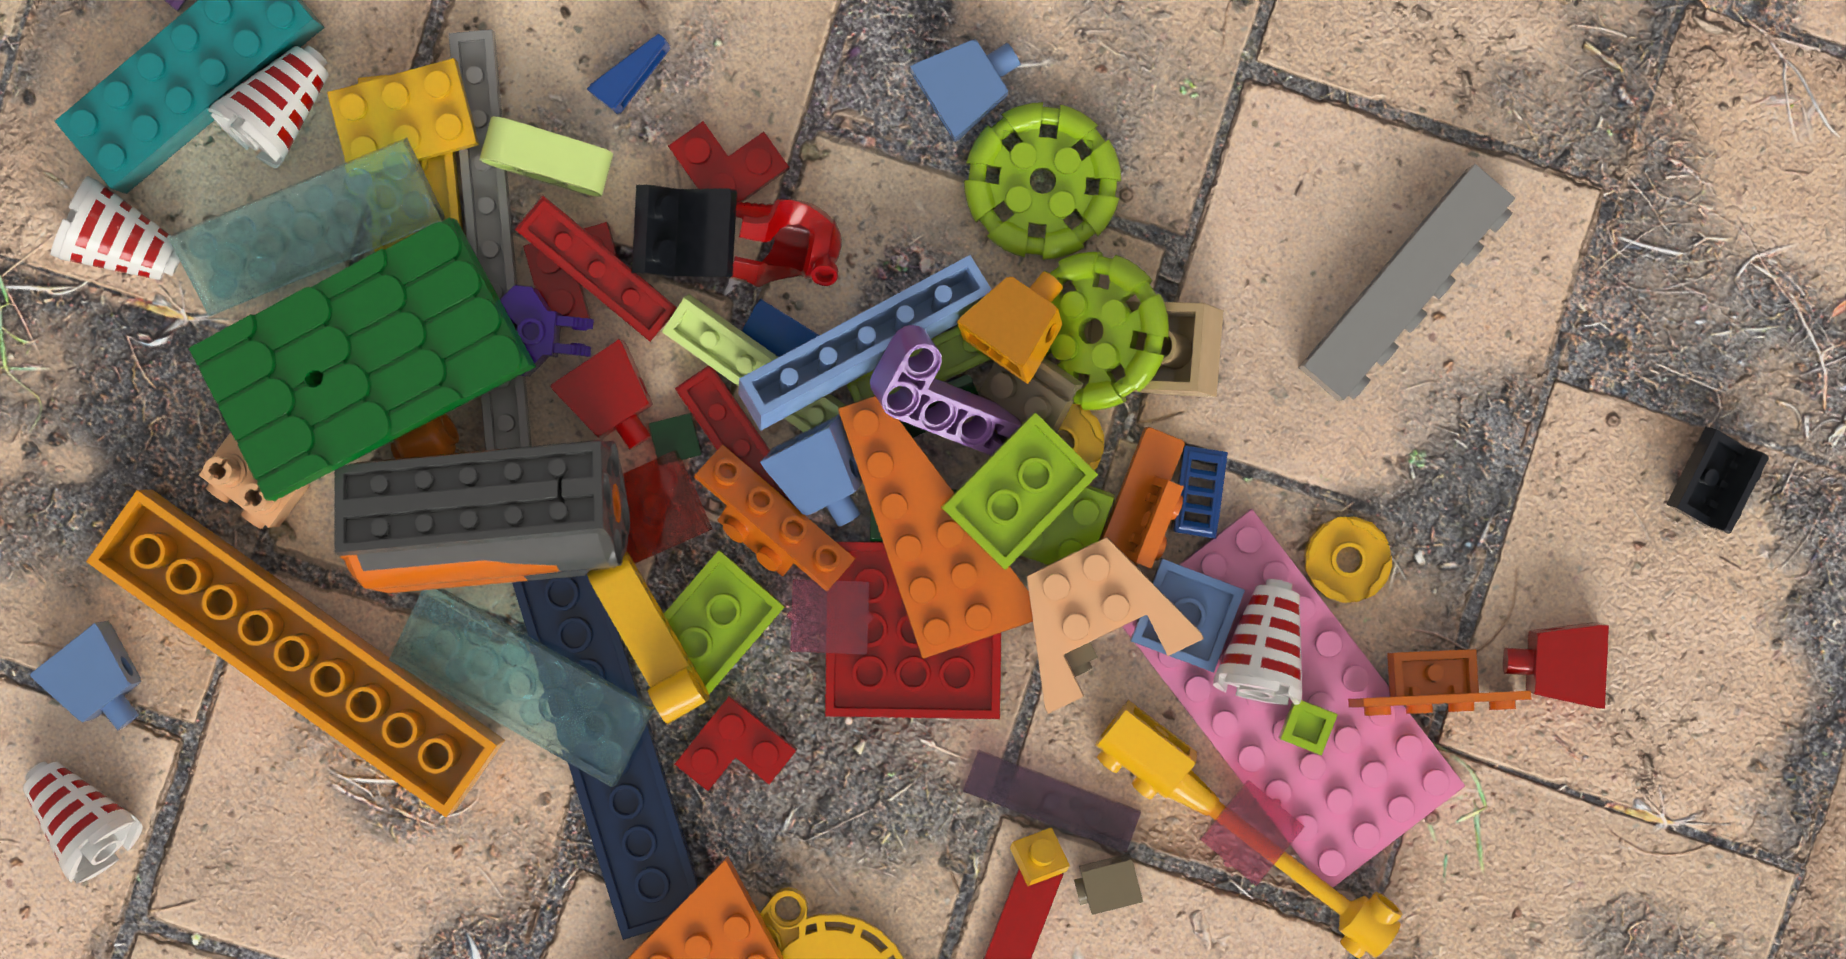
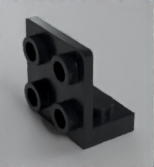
M636 185L632 273L667 277H732L737 191L729 188L676 189L655 185Z

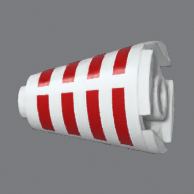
M308 45L304 50L294 46L215 101L208 111L212 113L211 117L238 144L246 150L249 147L256 151L260 149L261 151L256 158L273 168H278L287 156L329 76L324 68L327 61L318 51Z
M87 176L68 207L71 210L66 220L63 219L50 255L60 260L155 280H161L165 273L173 276L183 255V252L176 250L179 241L98 180Z
M1267 579L1266 585L1256 586L1217 669L1213 681L1215 688L1227 692L1229 684L1237 687L1235 696L1271 704L1288 705L1290 697L1294 705L1301 703L1300 595L1292 591L1293 585L1291 583L1277 579Z
M41 762L30 769L25 776L26 782L23 786V792L63 874L71 883L72 880L76 883H81L104 872L119 860L114 853L122 845L129 851L139 838L143 827L134 815L59 762L49 764Z

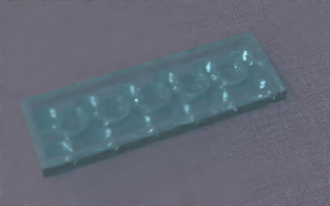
M406 137L174 233L168 239L208 316H212L416 233L435 222H442L446 217Z
M443 588L422 590L389 658V661L610 787L617 785L655 707Z

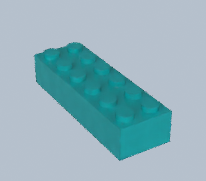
M198 0L57 118L55 123L110 189L127 194L214 121L211 117L212 113L208 109L215 101L292 47L298 46L301 48L325 27L303 0Z

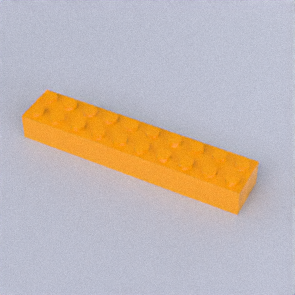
M152 489L135 491L86 561L444 817L457 810L505 742V739Z

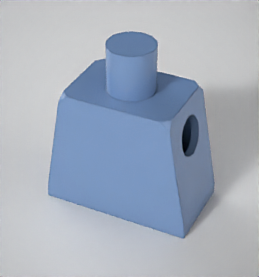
M974 39L910 66V70L915 81L955 143L1008 96V89L1001 77L1020 66L1021 63L1008 43L986 55L978 41Z
M840 414L773 447L761 460L760 463L803 515L808 516L827 507L838 527L849 523L860 515V511L850 495L856 492L863 482Z
M109 621L97 622L91 625L30 674L33 680L81 722L93 720L104 713L118 731L139 716V713L125 695L141 683V678Z

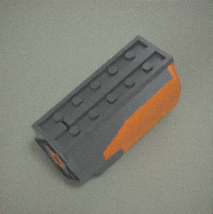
M591 440L356 462L355 464L344 465L334 470L335 554L345 561L355 581L365 589L397 593L585 576L590 570L621 566L622 559L626 553L628 534L630 532V512L624 475L615 441Z

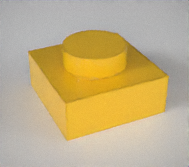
M1052 827L1013 841L1010 846V850L1027 886L1067 872L1070 867Z

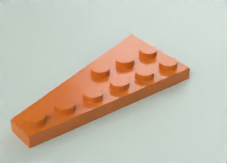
M876 396L838 408L922 658L924 659L1033 622L1029 591L1012 568L1009 566L1004 570L941 508L954 492L901 421L886 414Z
M727 855L716 869L626 959L784 958Z

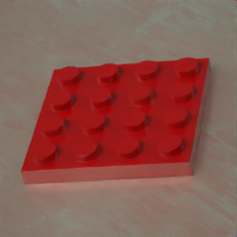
M836 541L855 560L827 591L825 717L1000 719L1001 633L923 659L884 543Z

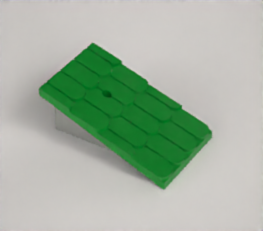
M450 217L442 222H435L385 250L380 249L318 284L303 288L255 315L250 314L189 348L215 402L219 405L220 412L235 441L238 443L237 445L254 479L257 480L259 489L267 501H276L536 367L458 221Z

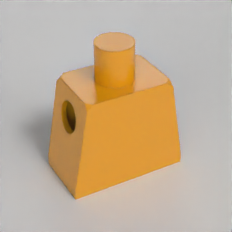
M1044 271L1030 288L1014 277H1006L958 319L957 324L963 340L1028 384L1061 329L1062 321L1059 309L1052 304V301L1063 289L1062 284L1054 276Z

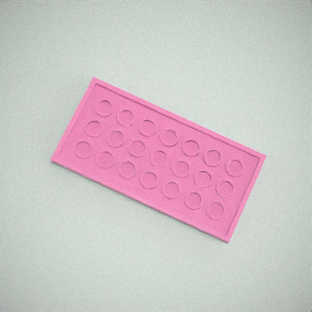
M1253 509L1248 510L1218 533L1216 539L1212 538L1178 564L1245 590L1214 673L1137 643L1135 644L1307 868L1331 887H1335L1465 787L1464 783L1411 714H1406L1404 705L1391 706V715L1364 716V707L1349 708L1348 699L1390 697L1389 686ZM1267 579L1289 582L1293 585L1292 591L1300 595L1301 700L1338 714L1322 756L1278 738L1292 704L1290 697L1288 705H1278L1235 696L1237 687L1229 684L1227 692L1213 686L1217 669L1256 586L1266 585ZM1138 619L1122 626L1130 638Z

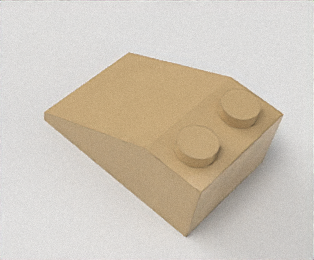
M1126 301L1132 312L1137 310L1141 304L1140 301ZM1164 302L1169 323L1168 338L1164 337L1161 355L1165 356L1155 376L1139 393L1217 397L1224 310L1206 303ZM1098 319L1089 321L1085 327L1084 334L1089 343L1098 342L1103 335V325ZM1138 332L1135 349L1144 350L1147 333ZM1122 364L1111 370L1116 381L1126 376ZM1079 373L1078 380L1083 383L1082 387L1085 388L1089 382L1090 375Z

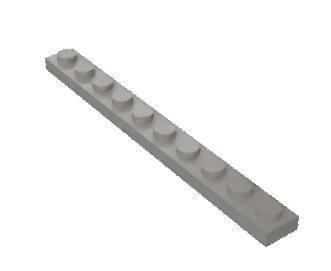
M491 29L448 33L451 59L455 58L458 62L479 141L478 146L459 150L466 235L499 299H501L514 285H517L508 175L506 170L487 165L479 160L490 118L493 116L502 117L495 32ZM518 376L481 395L486 450L532 446L526 376Z

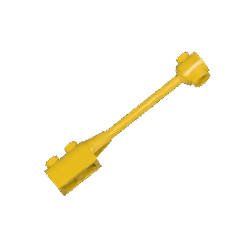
M1130 700L1126 701L1104 729L1095 745L1101 749L1097 759L1106 768L1115 773H1118L1122 766L1136 776L1132 781L1133 787L1148 799H1153L1159 793L1164 798H1171L1205 816L1209 815L1340 915L1338 930L1345 935L1340 940V943L1350 954L1361 958L1367 952L1376 958L1391 944L1400 929L1401 923L1398 920L1403 914L1390 899L1379 892H1375L1370 899L1362 896L1351 901L1227 808L1219 801L1218 796L1191 770L1196 764L1197 751Z

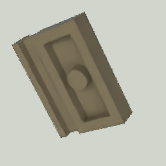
M1044 357L1028 384L994 362L979 392L1022 422H1025L1032 413L1036 412L1057 433L1074 402L1073 397L1077 390L1081 389L1083 383Z

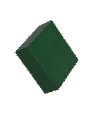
M692 413L649 423L659 466L703 455Z

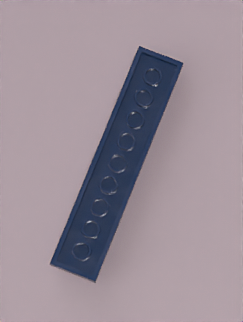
M587 574L577 577L512 582L622 939L625 940L654 931L699 885L625 643L594 591Z

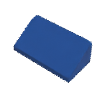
M759 299L742 329V332L778 357L819 336L762 299Z

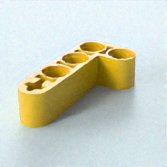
M626 551L621 566L590 570L587 573V577L650 686L648 694L664 722L669 724L706 703L710 696L702 679L628 552Z

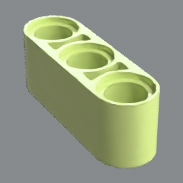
M493 116L490 118L479 160L502 170L582 194L601 197L613 153L599 146L507 118Z

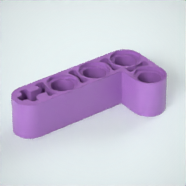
M916 325L904 326L899 329L891 339L870 379V388L885 413L895 419L992 455L1022 425L1021 421L993 401L935 379L942 363V357L926 330ZM923 348L918 355L910 357L913 351ZM902 386L896 393L889 394L895 387ZM939 401L934 407L926 409L929 404ZM971 416H974V418L971 421L964 423L966 419H968Z

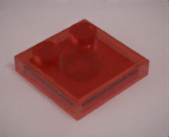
M677 450L623 473L630 512V532L628 534L626 551L635 564L713 530Z

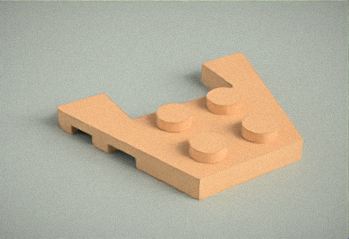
M1108 537L1027 575L1044 705L1048 714L1084 697V693L1064 654L1145 615L1149 617L1167 656L1204 639L1201 631L1178 610Z

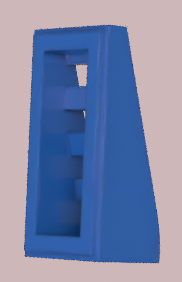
M657 34L591 83L587 90L617 115L621 114L671 49L669 43L664 37Z
M1184 446L1178 484L1184 486L1181 493L1183 504L1178 516L1172 520V532L1216 539L1228 452ZM1192 460L1216 463L1215 472L1191 468ZM1189 477L1213 480L1212 489L1190 486ZM1187 494L1210 497V505L1186 503ZM1185 511L1208 515L1207 524L1184 520Z

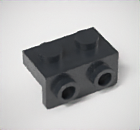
M1705 426L1666 505L1703 526L1730 534L1741 517L1742 510L1760 479L1769 456L1761 451L1745 447L1717 429Z

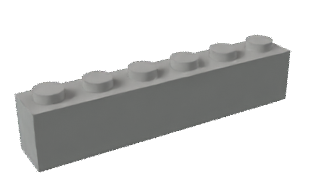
M1476 164L1467 168L1298 368L1337 401L1345 400L1347 396L1354 400L1370 382L1366 374L1377 362L1383 366L1399 348L1394 341L1402 331L1406 329L1411 333L1425 318L1427 312L1422 308L1430 298L1435 296L1437 299H1440L1453 285L1456 279L1451 274L1462 262L1468 266L1481 252L1484 245L1479 242L1489 229L1497 232L1509 219L1512 212L1508 209V206L1514 201L1515 197Z

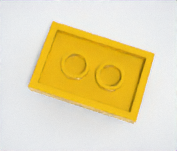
M455 58L327 92L348 174L352 179L479 145L460 69Z

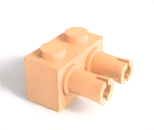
M229 433L212 458L205 462L203 470L199 474L201 478L209 483L206 487L207 491L225 503H228L230 499L244 509L241 516L260 529H263L265 525L268 528L280 527L310 485L307 484L276 501L265 500L257 485V480L254 479L237 445V441H235L232 433Z

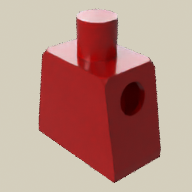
M618 339L550 385L561 400L598 438H604L616 430L628 449L631 450L651 437V434L638 415L651 407L653 403L625 341Z
M1591 622L1530 630L1528 633V649H1504L1503 672L1504 674L1526 675V691H1531L1532 694L1605 709L1609 625Z

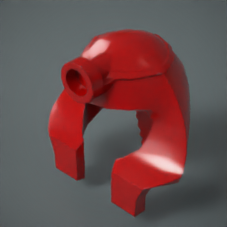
M777 199L774 204L769 203L767 205L764 203L757 204L756 202L752 204L749 202H736V217L743 220L739 237L759 242H770L774 237V244L769 254L762 261L735 256L732 277L743 279L756 287H761L772 281L803 276L805 279L812 278L816 284L821 286H830L837 281L838 267L835 263L841 251L842 238L835 219L833 220L825 211L814 204L800 200Z

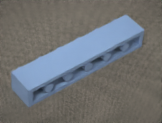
M971 255L739 378L738 394L759 430L762 431L874 370L891 339L899 329L909 325L920 326L926 330L932 339L956 326L958 319L992 289Z

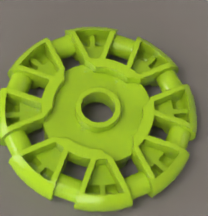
M1043 102L1029 103L1002 113L1001 116L1003 118L991 128L987 125L973 143L966 164L970 165L968 180H964V191L972 217L976 223L980 221L989 232L987 237L993 243L1014 255L1024 258L1025 254L1042 255V260L1076 253L1084 248V242L1094 234L1098 237L1106 229L1116 211L1119 198L1115 197L1117 182H1121V169L1115 148L1110 139L1104 140L1096 129L1099 125L1091 118L1076 109L1060 104V108L1044 107ZM1041 124L1057 126L1056 139L1039 137ZM1014 132L1021 143L1015 145L1009 152L1002 144V141ZM1081 140L1092 151L1083 160L1080 159L1079 153L1072 148ZM987 167L1001 169L999 184L986 182ZM1041 169L1051 172L1055 178L1054 188L1044 194L1034 191L1030 185L1031 175ZM1086 179L1100 180L1098 195L1084 194ZM1003 202L1014 214L1004 222L994 211ZM1076 211L1083 219V222L1071 230L1063 219ZM1029 224L1046 226L1045 237L1028 236Z
M1085 252L1068 256L1058 261L1059 266L1049 274L1054 276L1062 285L1071 280L1076 290L1065 294L1061 290L1052 301V304L1059 309L1062 326L1045 357L1052 353L1056 359L1061 361L1057 366L1077 380L1079 373L1090 375L1089 382L1085 388L1081 387L1073 397L1074 404L1081 405L1083 410L1111 408L1126 402V396L1137 390L1140 392L1144 389L1161 366L1165 356L1161 355L1164 337L1168 338L1169 336L1166 306L1162 295H1156L1151 287L1152 279L1144 270L1130 260L1115 255L1113 258L1103 257L1102 252ZM1101 274L1109 276L1110 284L1108 289L1098 287ZM1136 295L1141 304L1137 310L1132 312L1126 301ZM1098 319L1103 325V335L1098 342L1091 344L1086 340L1084 330L1089 321ZM1138 332L1147 333L1143 351L1135 349ZM1122 364L1126 376L1116 381L1111 370Z

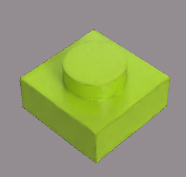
M1301 700L1299 705H1294L1292 702L1278 738L1322 756L1338 714L1304 700Z

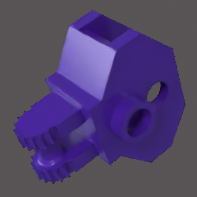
M514 285L500 299L512 323L517 325V332L536 365L535 368L520 376L530 377L549 357H558V354L590 357V346L582 343H559L561 327H569L580 331L593 329L594 319L562 316L561 313L552 311L539 290L533 287Z

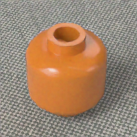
M445 413L395 439L390 447L395 459L452 454L456 451L455 444L459 442V434L454 423Z

